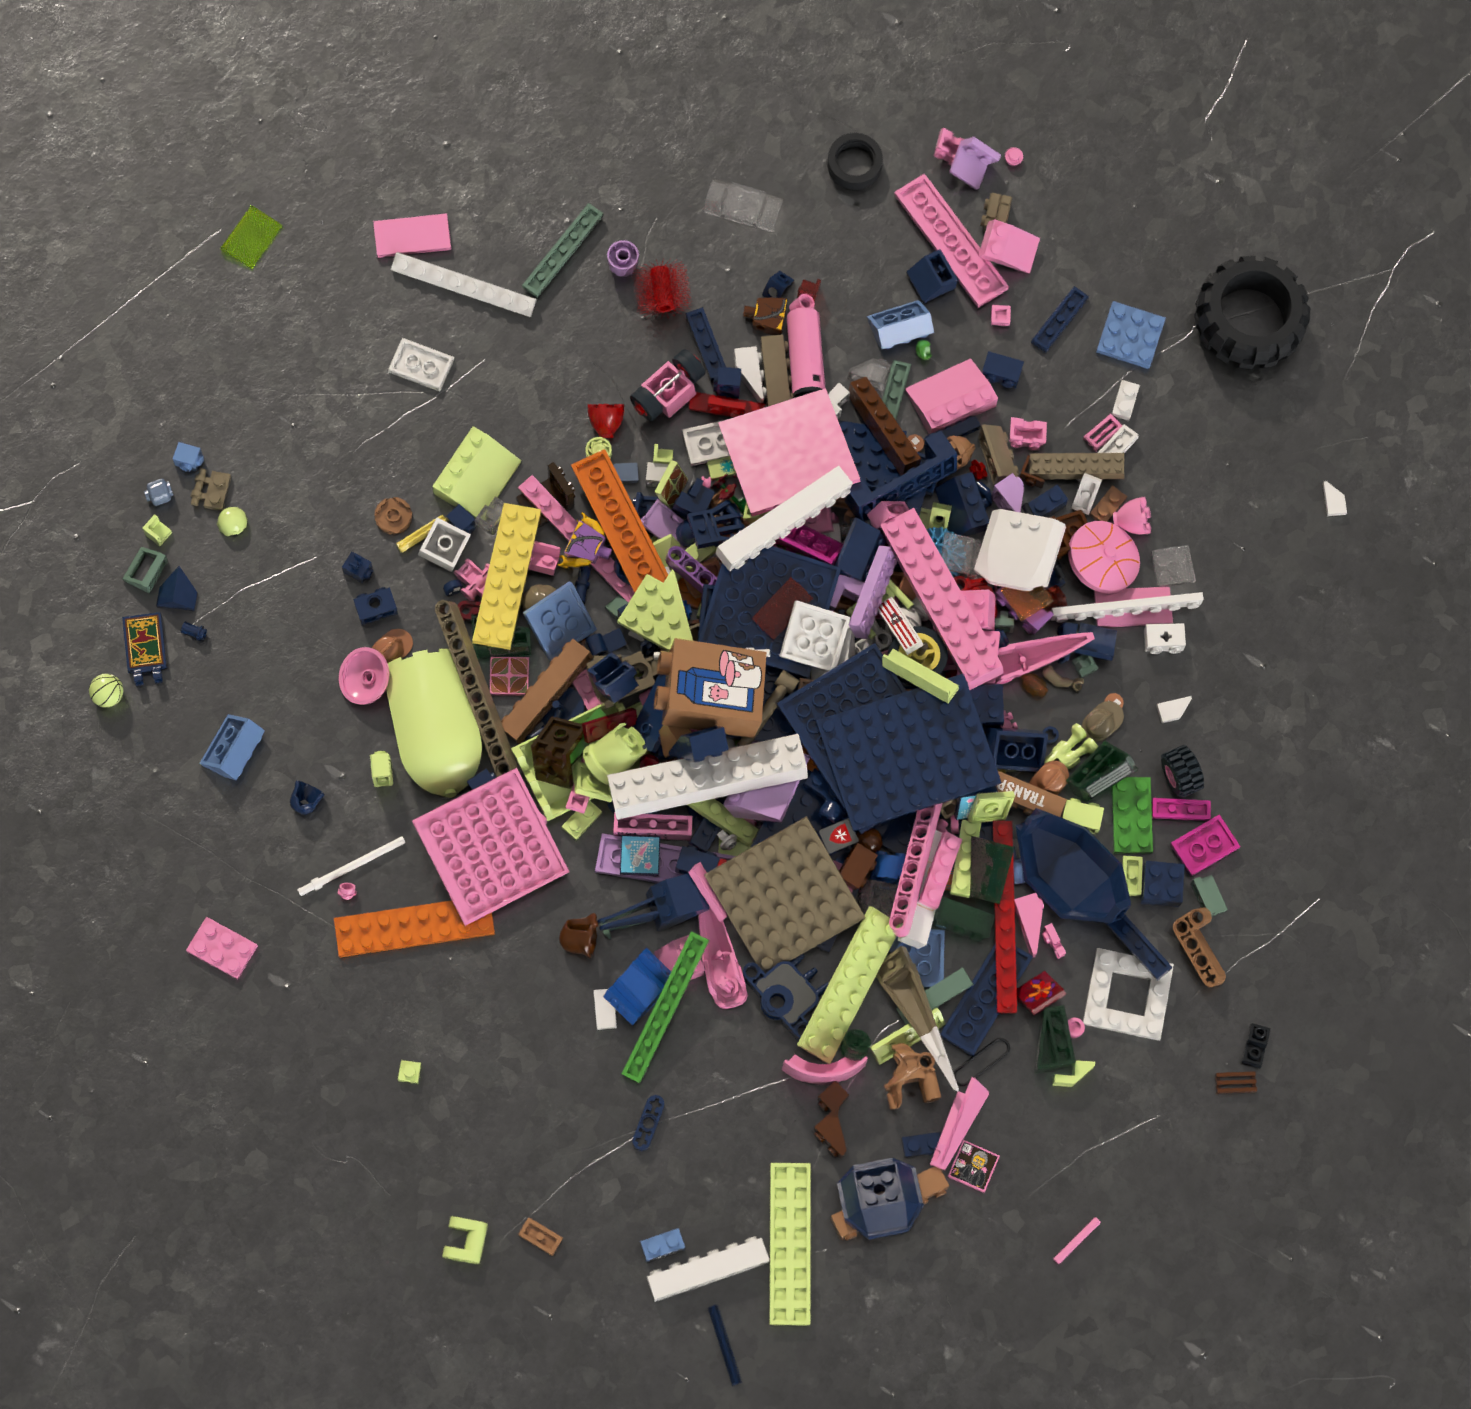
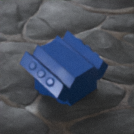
M646 948L606 991L603 997L630 1024L634 1025L657 1002L671 971Z

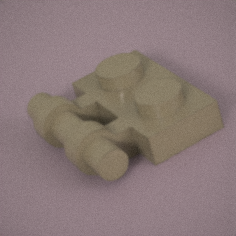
M199 468V472L194 480L196 482L195 488L191 493V505L198 506L199 500L204 501V508L223 511L231 474L212 471L209 478L205 476L207 470ZM203 484L208 485L207 493L201 492Z

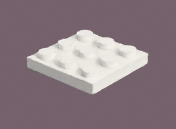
M795 601L779 657L824 671L832 670L838 665L851 617Z

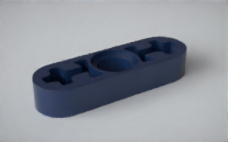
M659 1095L650 1096L644 1107L633 1137V1146L638 1151L647 1150L651 1144L664 1109V1100ZM655 1100H658L659 1105H661V1107H656L654 1114H658L657 1117L650 1114L652 1110L650 1102H655ZM645 1118L654 1120L652 1128L648 1129L643 1126ZM640 1129L646 1133H651L650 1136L646 1134L645 1142L647 1144H643L642 1147L638 1146L636 1139H641L643 1132H639Z

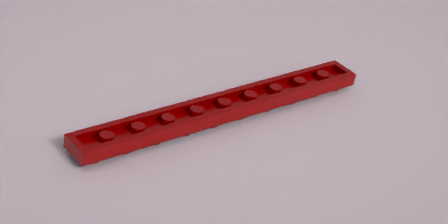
M993 821L997 1013H1017L1012 821Z

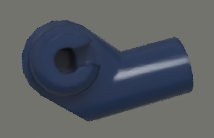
M980 480L977 481L976 484L979 492L982 494L984 507L987 508L993 503L991 490Z

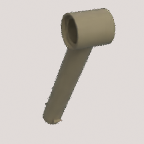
M782 671L774 683L777 686L763 706L762 722L755 737H742L737 743L738 747L752 744L777 708V703L784 698L786 693L791 695L800 680L787 671Z

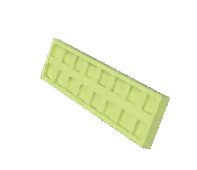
M869 906L865 913V919L861 921L797 1044L828 1064L833 1060L896 938L889 925L890 918Z
M811 1163L770 1164V1325L810 1326Z

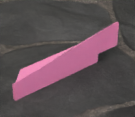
M971 1077L965 1094L957 1092L930 1165L942 1170L947 1168L987 1099L989 1091L976 1078Z

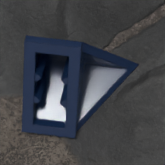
M180 566L159 587L156 606L195 611L198 592Z

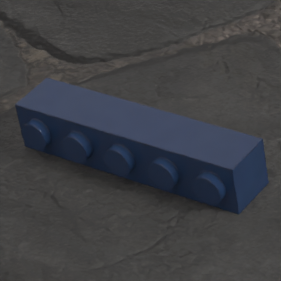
M970 416L964 421H958L953 426H947L942 432L946 438L953 435L964 437L980 430L981 425L976 416ZM925 436L924 439H923V441H924V447H925V439L927 438V436Z

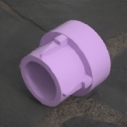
M621 240L609 247L607 262L611 272L620 277L632 276L639 263V252L633 243ZM625 257V258H627V259H626V260H620L619 258Z

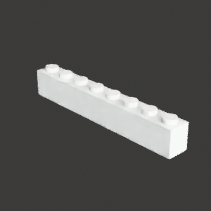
M837 466L719 545L715 554L729 571L734 568L739 569L745 564L747 559L757 557L760 554V550L770 548L775 544V540L780 537L782 539L785 538L793 528H800L805 524L806 519L809 517L815 518L820 514L821 509L831 507L839 497H846L851 492L850 489L853 482L841 467Z

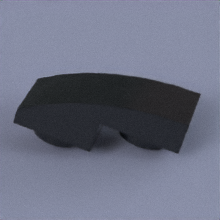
M1251 1023L1241 1064L1261 1068L1271 1028Z

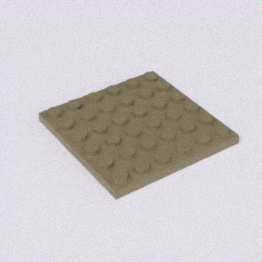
M807 816L704 875L756 964L765 974L777 963L790 961L865 919L863 911Z

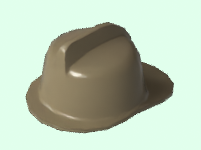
M1111 701L1102 702L1097 705L1083 720L1082 728L1086 732V738H1091L1095 742L1107 739L1123 723V710L1117 703Z

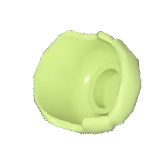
M238 507L224 509L218 517V529L226 536L239 535L247 526L245 512Z

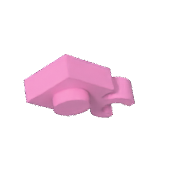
M1053 924L1046 925L1043 929L1044 933H1042L1045 943L1050 944L1057 959L1064 957L1066 951L1060 943L1061 940Z

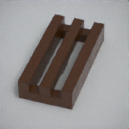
M1256 1072L1216 1073L1217 1094L1257 1092ZM1251 1077V1080L1220 1081V1078ZM1251 1084V1087L1221 1088V1085Z

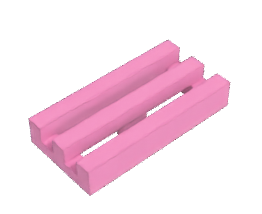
M1110 414L1083 437V440L1087 441L1088 445L1092 446L1096 452L1114 436L1122 425ZM1110 420L1112 421V423L1108 427H1106L1101 433H1099L1095 438H1090L1106 423H1108ZM1115 425L1117 426V428H1115V429H1114L1110 434H1108L1103 440H1101L1098 444H1096V442H1097L1101 437H1103V436H1104L1108 431H1110Z

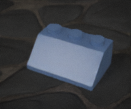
M919 300L867 316L875 340L881 349H890L894 345L909 343L913 339L925 338L929 334L934 333L930 312Z
M228 714L199 764L225 778L237 780L242 774L245 764L251 758L256 745L261 741L265 730L248 718Z

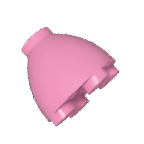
M1146 497L1130 500L1117 512H1113L1114 524L1123 530L1133 534L1151 533V526L1147 519L1151 518L1150 508L1147 507Z

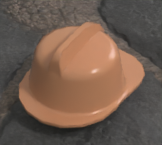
M392 629L376 641L372 648L379 651L385 657L387 663L399 657L403 659L411 651L413 640L407 631Z
M1049 761L1031 778L1029 784L1058 795L1069 781L1068 769L1059 761Z

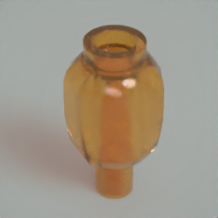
M1027 673L1020 676L1023 687L1030 694L1041 698L1047 694L1049 689L1046 687V682L1038 675Z

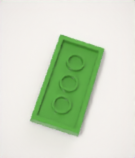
M1125 777L1111 786L1113 852L1115 854H1152L1151 777Z

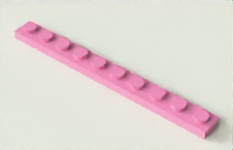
M531 475L518 489L537 509H541L543 516L569 542L578 522ZM599 556L596 563H591L590 565L629 603L634 595L631 586L618 578L614 571L615 561L611 557L607 560Z

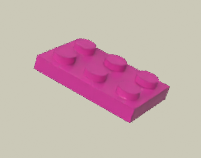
M1220 814L1170 843L1181 863L1185 864V869L1190 877L1240 848L1239 843Z

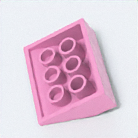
M971 359L905 388L907 396L929 435L938 430L942 431L947 426H953L958 421H964L970 416L973 417L996 407L998 397L991 384Z

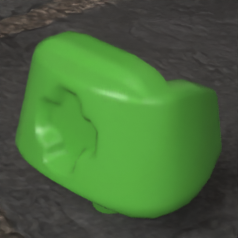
M920 340L916 344V353L920 359L927 360L932 356L930 353V343L927 340Z

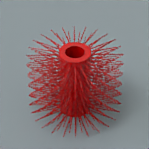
M660 262V266L655 267L652 264L653 268L650 267L649 270H641L645 272H639V274H649L636 278H644L639 279L640 281L645 280L642 281L645 286H642V284L637 285L647 289L644 290L646 293H643V291L638 292L648 296L645 297L647 300H644V298L639 299H643V302L648 301L645 302L649 303L646 304L648 307L641 305L644 306V309L649 308L646 310L653 311V313L655 311L663 312L665 315V312L670 311L672 313L671 310H675V308L682 309L684 307L680 306H686V304H676L683 302L681 299H685V297L680 298L683 297L680 292L687 294L684 293V290L679 291L682 290L679 285H682V287L687 285L683 283L678 284L681 283L678 278H681V280L686 279L678 275L677 271H683L681 269L676 270L679 269L677 268L678 265L673 269L674 267L669 268L666 266L667 263L662 266Z

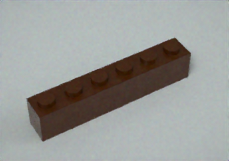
M863 377L850 382L849 399L900 476L906 474L909 469L920 466L921 457L868 378Z

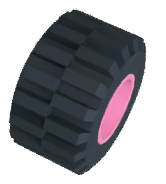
M1186 745L1161 755V764L1165 778L1178 797L1183 798L1204 788V776L1200 764L1194 753Z

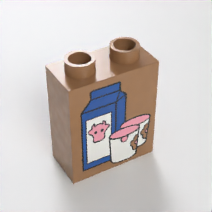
M674 638L669 652L660 651L657 663V674L666 675L665 687L657 686L654 698V709L663 710L662 725L694 730L721 726L724 727L725 734L754 738L762 722L767 652Z

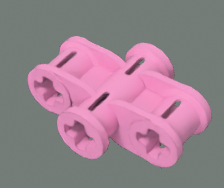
M467 558L465 563L453 573L461 582L467 585L466 588L461 589L462 594L469 601H474L477 595L481 598L483 596L490 564L487 563L482 571Z

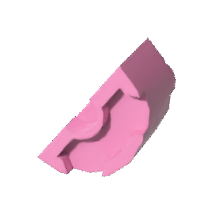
M942 128L934 156L947 161L952 166L959 144L964 139L956 138L951 131Z
M1011 417L1009 439L1011 447H1029V450H1039L1040 446L1046 444L1047 422L1035 420L1027 422L1021 418Z

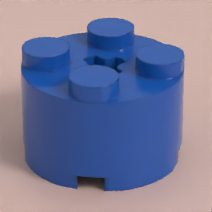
M876 851L878 856L875 861H877V864L870 873V881L875 883V880L880 881L881 886L898 888L906 854L895 853V855H887V852Z

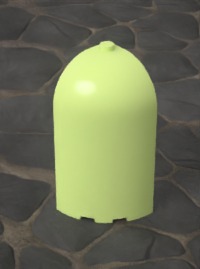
M439 649V652L428 653L427 650L412 653V657L406 659L399 657L388 663L389 681L386 692L398 749L406 771L420 787L430 793L452 798L467 786V781L473 778L478 770L482 753L481 736L450 650Z

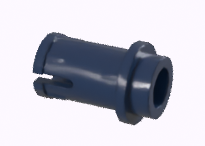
M185 621L181 627V633L193 636L199 641L200 639L204 640L207 629H204V626L199 627Z

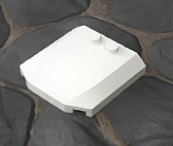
M1004 509L993 510L974 567L975 573L985 578L989 584L1022 591H1031L1039 586L1047 587L1065 533V524L1056 519Z

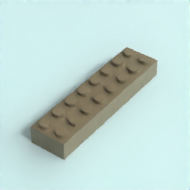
M1030 453L1029 474L1041 479H1082L1084 473L1099 479H1124L1125 455L1124 453Z

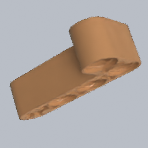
M1197 908L1177 919L1173 924V931L1203 983L1208 987H1214L1223 984L1226 975L1200 931V928L1211 921L1212 914L1207 908ZM1199 912L1203 916L1202 921L1198 920L1197 915ZM1183 922L1187 925L1186 931L1182 929ZM1193 939L1197 942L1196 948L1192 946ZM1202 956H1204L1207 960L1206 965H1204L1201 961Z

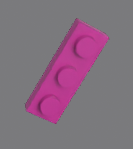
M1153 798L1152 818L1209 821L1211 819V801Z

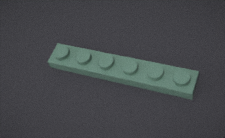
M588 203L523 283L522 288L538 298L602 219L603 212Z

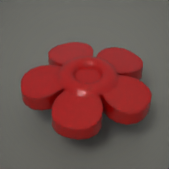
M972 460V466L969 467L970 472L975 474L977 480L986 478L985 465L977 460Z

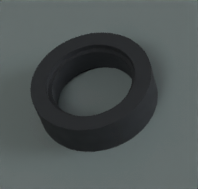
M848 133L836 139L831 145L827 160L828 172L834 182L843 188L850 190L864 189L871 186L878 179L882 169L883 154L878 143L871 137L861 133ZM850 147L862 148L870 154L873 165L863 175H849L842 171L838 165L837 158L839 154Z

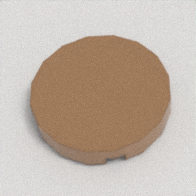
M398 497L386 498L375 509V521L382 532L399 534L409 528L412 522V511L405 500Z

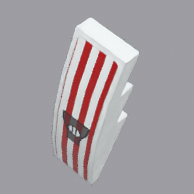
M893 597L883 601L878 608V612L906 654L908 655L924 645Z

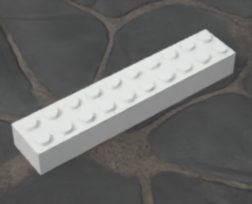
M799 734L730 748L727 751H723L720 756H706L705 760L700 762H693V760H685L684 758L607 775L616 819L618 820L808 778Z

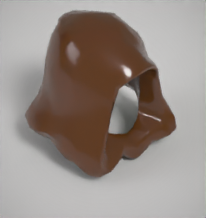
M592 913L585 918L567 920L559 935V942L562 948L567 952L583 954L591 958L597 940V915Z

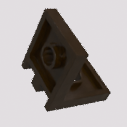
M552 462L548 465V479L540 484L568 512L575 508V488L570 481L567 482L564 478L565 473L562 467H557L555 462ZM523 493L516 497L520 506L536 508ZM542 513L538 528L549 523Z
M553 716L549 719L531 745L536 780L571 789L574 782L570 755L583 738L582 724Z

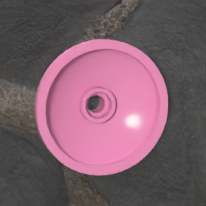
M369 647L358 648L348 654L339 671V685L343 695L352 703L367 705L379 699L389 681V667L385 657L379 651Z

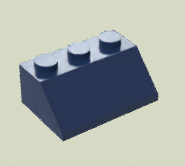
M973 472L953 477L935 488L939 503L952 506L948 530L954 532V535H958V539L987 530L989 519Z
M854 518L835 566L841 568L839 575L851 577L865 583L878 547L885 546L886 544L880 530L858 518Z
M987 726L986 739L997 769L1038 772L1044 765L1048 734L1038 730Z

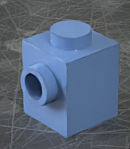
M178 442L173 456L175 466L187 472L191 470L197 472L198 466H201L204 460L201 449Z

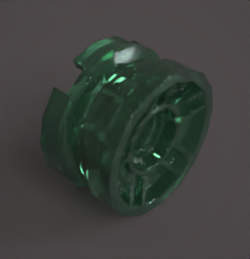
M853 1029L848 1031L841 1043L842 1054L850 1060H861L866 1056L871 1046L870 1037L862 1030Z

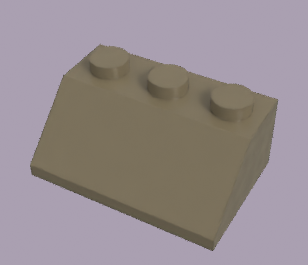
M981 425L978 441L993 487L1012 473L1015 477H1019L1018 467L1014 466L1012 461L1014 460L1012 449H1008L1007 446L1008 437L1006 432L1002 431L1001 426Z

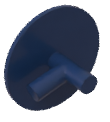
M568 687L558 701H553V707L543 717L542 722L546 725L552 716L570 720L584 713V702L580 694Z

